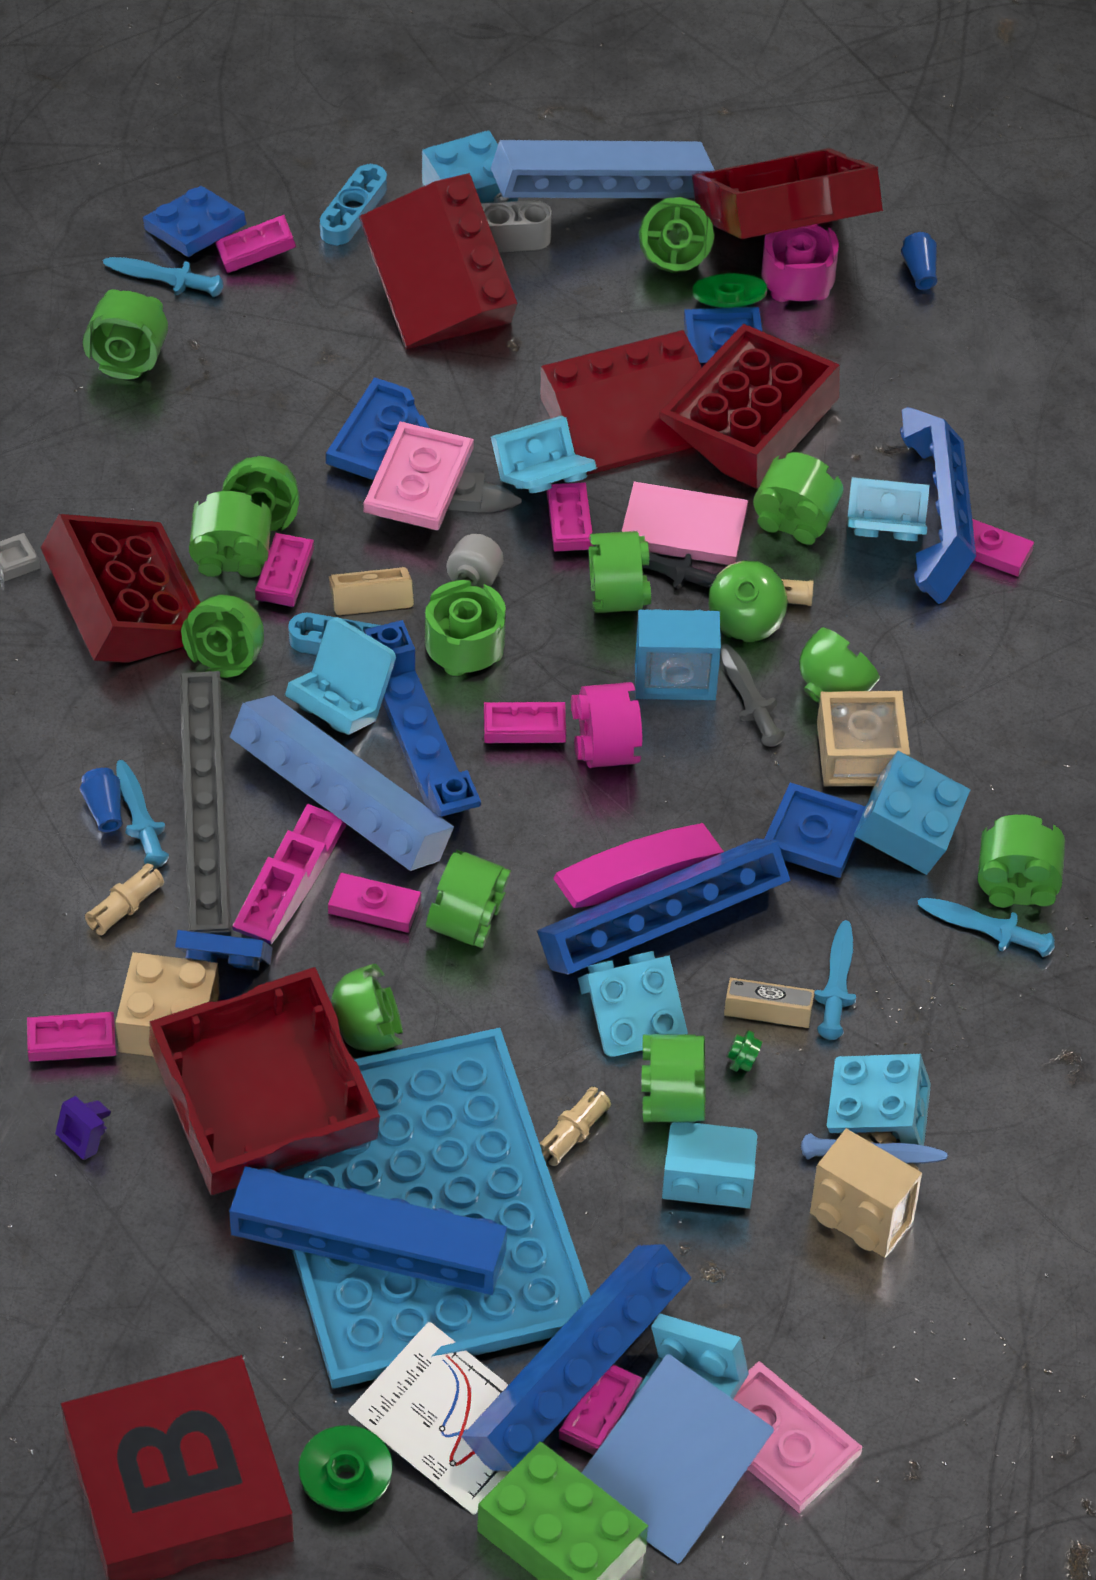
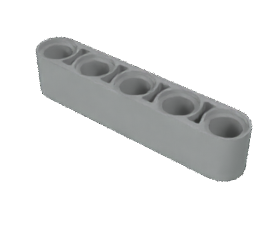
M534 200L481 203L499 252L533 251L543 249L549 245L551 241L552 210L546 203Z

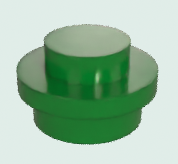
M747 1030L744 1037L738 1034L734 1037L726 1055V1058L732 1060L731 1070L737 1072L740 1068L746 1072L750 1071L762 1045V1041L754 1037V1032Z

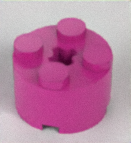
M818 224L765 235L761 275L762 280L771 291L773 299L779 302H786L789 300H824L828 297L835 281L839 249L838 238L832 229L828 227V231L819 227Z
M632 682L582 686L579 695L571 696L573 719H579L580 735L574 738L575 755L577 760L586 761L588 768L640 763L641 756L634 755V748L642 747V723L638 700L630 701L628 691H635Z

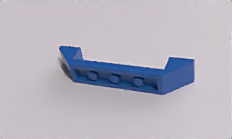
M907 407L902 409L903 427L900 428L901 437L908 448L913 447L923 459L933 456L935 460L936 471L933 472V480L938 488L939 498L936 500V509L941 517L942 529H939L941 542L916 553L917 571L914 572V577L919 589L923 593L927 592L940 604L946 601L976 558L964 441L944 419Z
M403 620L364 629L365 634L392 649L396 655L382 703L426 807L441 817L480 807L481 800L468 770L458 771L415 671V647Z

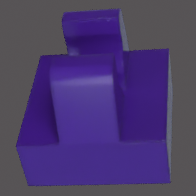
M74 1096L62 1102L55 1134L79 1157L85 1160L97 1154L101 1136L107 1129L102 1119L110 1116L111 1111L99 1100L84 1104L77 1096Z

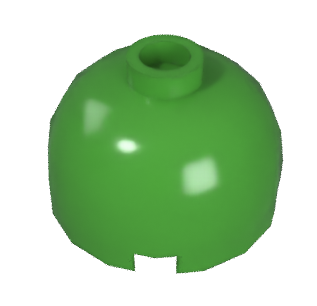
M682 197L666 198L652 206L643 217L639 230L640 248L646 259L657 269L670 273L686 272L699 265L710 253L714 240L713 223L695 201Z
M264 456L246 458L234 465L225 477L222 491H235L251 495L252 503L261 507L263 502L269 507L272 513L271 531H276L281 528V531L284 530L296 517L300 497L296 478L290 469L280 461Z
M743 560L728 565L717 574L709 590L708 607L709 611H720V631L722 634L730 638L741 639L743 642H755L768 638L779 629L786 614L788 596L783 581L772 568L758 561Z
M217 595L205 599L189 613L181 628L182 643L188 657L194 663L199 660L203 665L210 667L205 672L220 671V677L224 678L243 673L257 659L264 644V627L259 613L250 603L236 596Z
M824 627L811 636L801 652L799 660L800 673L807 683L804 691L817 703L820 702L821 692L872 691L880 679L876 668L861 652L856 656L849 650L847 646L850 642L844 637Z
M371 964L344 975L336 984L331 997V1003L338 1018L340 1034L344 1041L357 1051L368 1053L387 1050L402 1045L403 1040L394 1035V1032L397 1034L403 1033L400 1014L391 988H381L377 978L385 975L377 964Z

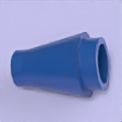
M925 232L908 235L903 240L901 255L915 280L916 287L919 289H930L938 282L936 276L937 243L930 234Z
M96 768L86 772L81 778L80 792L97 822L98 830L101 832H111L119 829L123 824L121 819L119 777L115 776L110 768Z

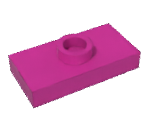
M284 215L226 236L215 242L227 273L296 247Z
M586 482L551 484L552 488L547 490V500L554 551L589 550V547H593L589 540V534L593 533Z
M972 519L976 558L974 561L1018 577L1033 551L1034 541Z
M275 533L268 553V560L265 561L255 589V600L294 607L314 551V540Z
M484 702V743H566L565 702Z
M340 873L328 903V914L409 933L421 902V892Z
M114 1012L27 1017L29 1062L116 1056Z
M612 1365L570 1411L559 1430V1439L594 1455L625 1413L626 1407L642 1383V1377Z

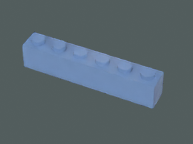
M500 140L491 165L492 173L503 198H695L692 175L714 170L702 142Z
M274 695L242 704L230 734L232 740L411 871L440 861L454 826Z

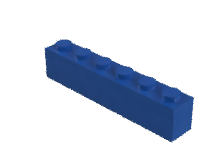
M756 838L537 930L550 970L569 975L791 880L778 841Z
M245 1166L229 1210L230 1229L233 1236L488 1295H493L507 1249V1226L499 1225L493 1220L464 1217L443 1208L429 1209L416 1206L399 1198L386 1199L368 1195L362 1190L355 1188L342 1189L324 1185L320 1181L311 1178L298 1179L289 1177L267 1168L254 1169Z
M665 1244L637 1246L461 1437L488 1468L493 1471H511L540 1441L543 1442L692 1277Z

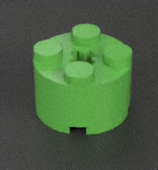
M116 289L107 291L98 302L83 337L84 352L89 360L92 356L100 364L99 370L118 379H135L140 377L141 373L147 370L150 371L156 364L168 333V322L163 312V304L155 297H146L132 291H119Z
M792 452L787 453L786 457L779 459V456L773 459L754 496L753 504L759 516L757 519L758 525L767 532L774 533L779 530L794 535L795 539L802 544H813L816 538L824 533L843 495L841 480L838 476L834 480L827 473L829 466L810 455Z
M235 491L214 492L207 495L205 502L199 504L198 500L195 503L192 515L189 554L193 561L199 565L198 570L201 574L215 577L220 575L222 571L238 572L240 575L249 578L261 574V569L265 561L268 560L272 513L265 503L262 502L260 507L251 502V495Z
M638 531L589 534L591 544L597 545L589 547L591 591H595L596 601L592 602L594 613L643 610V605H651L650 581H647V576L643 575L642 566L649 565L648 541H645V536H639Z
M456 580L438 587L430 596V601L425 610V646L429 656L437 664L444 667L447 674L462 676L466 672L479 671L500 661L503 657L506 607L500 594L485 584L483 589L471 586V581Z
M1031 815L1004 816L995 820L994 827L988 831L987 827L983 830L978 883L982 890L989 895L991 904L1001 908L1009 907L1013 904H1036L1038 906L1054 904L1056 895L1061 890L1063 880L1065 837L1062 831L1055 825H1053V830L1043 826L1041 818Z
M456 849V852H453L437 887L439 892L435 903L431 904L426 928L469 945L483 948L491 929L490 922L493 914L497 916L506 895L504 890L511 870Z
M643 1034V1060H651L650 1065H642V1092H651V1096H643V1122L705 1121V1036H696V1034Z

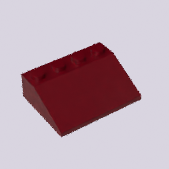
M470 173L434 181L360 215V223L405 349L512 323L518 303Z
M743 323L659 412L660 419L725 475L758 488L773 459L779 456V459L785 458L787 453H790L839 399L840 364Z
M680 330L541 366L540 399L551 419L558 416L567 418L575 455L595 460L597 468L586 472L587 475L693 448L692 445L660 419L659 412L701 369V365L685 332Z
M58 514L41 546V551L93 660L129 663L184 647L181 633L183 622L188 618L189 613L201 602L161 522Z

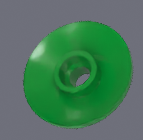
M738 273L712 275L699 280L693 286V296L696 300L719 308H741L760 301L767 294V285L763 280L755 276Z
M341 1425L321 1431L306 1444L299 1459V1478L305 1492L319 1505L335 1511H354L371 1505L384 1494L392 1477V1458L387 1446L376 1434L358 1426ZM343 1472H349L354 1477L341 1479L338 1478V1475Z

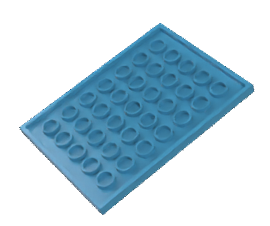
M501 1028L354 1059L359 1066L380 1115L378 1138L279 1172V1174L298 1179L311 1178L320 1181L324 1185L342 1189L355 1188L362 1190L368 1195L381 1198H399L412 1205L429 1209L443 1208L456 1215L473 1219L487 1218L499 1225L507 1226V1249L493 1295L292 1249L332 1389L377 1379L428 1322L433 1323L456 1342L441 1346L432 1356L467 1351L472 1356L552 1338L591 1295Z

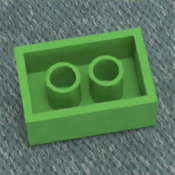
M541 1441L478 1503L477 1531L538 1580H620L646 1552L648 1525Z

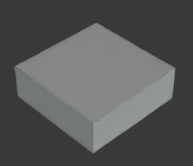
M24 533L0 541V576L3 581L40 569V559Z

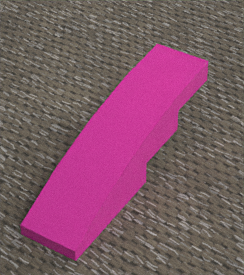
M307 804L293 832L288 830L274 858H267L232 926L233 930L272 944L310 891L345 829L346 823L329 811Z
M700 823L666 830L616 846L557 872L553 879L572 907L580 908L601 904L721 854L724 851L706 826Z

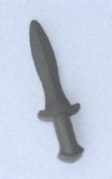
M723 644L721 646V654L726 672L740 692L745 704V710L739 712L740 719L742 721L755 720L763 735L761 743L768 747L777 746L782 742L785 732L776 727L770 715V712L777 705L776 699L772 697L766 700L761 696L743 659L730 645Z

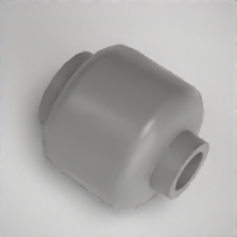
M474 533L466 535L458 541L451 552L446 564L447 573L452 581L469 580L471 581V586L484 589V584L491 586L501 571L504 563L503 552L495 541L485 535Z

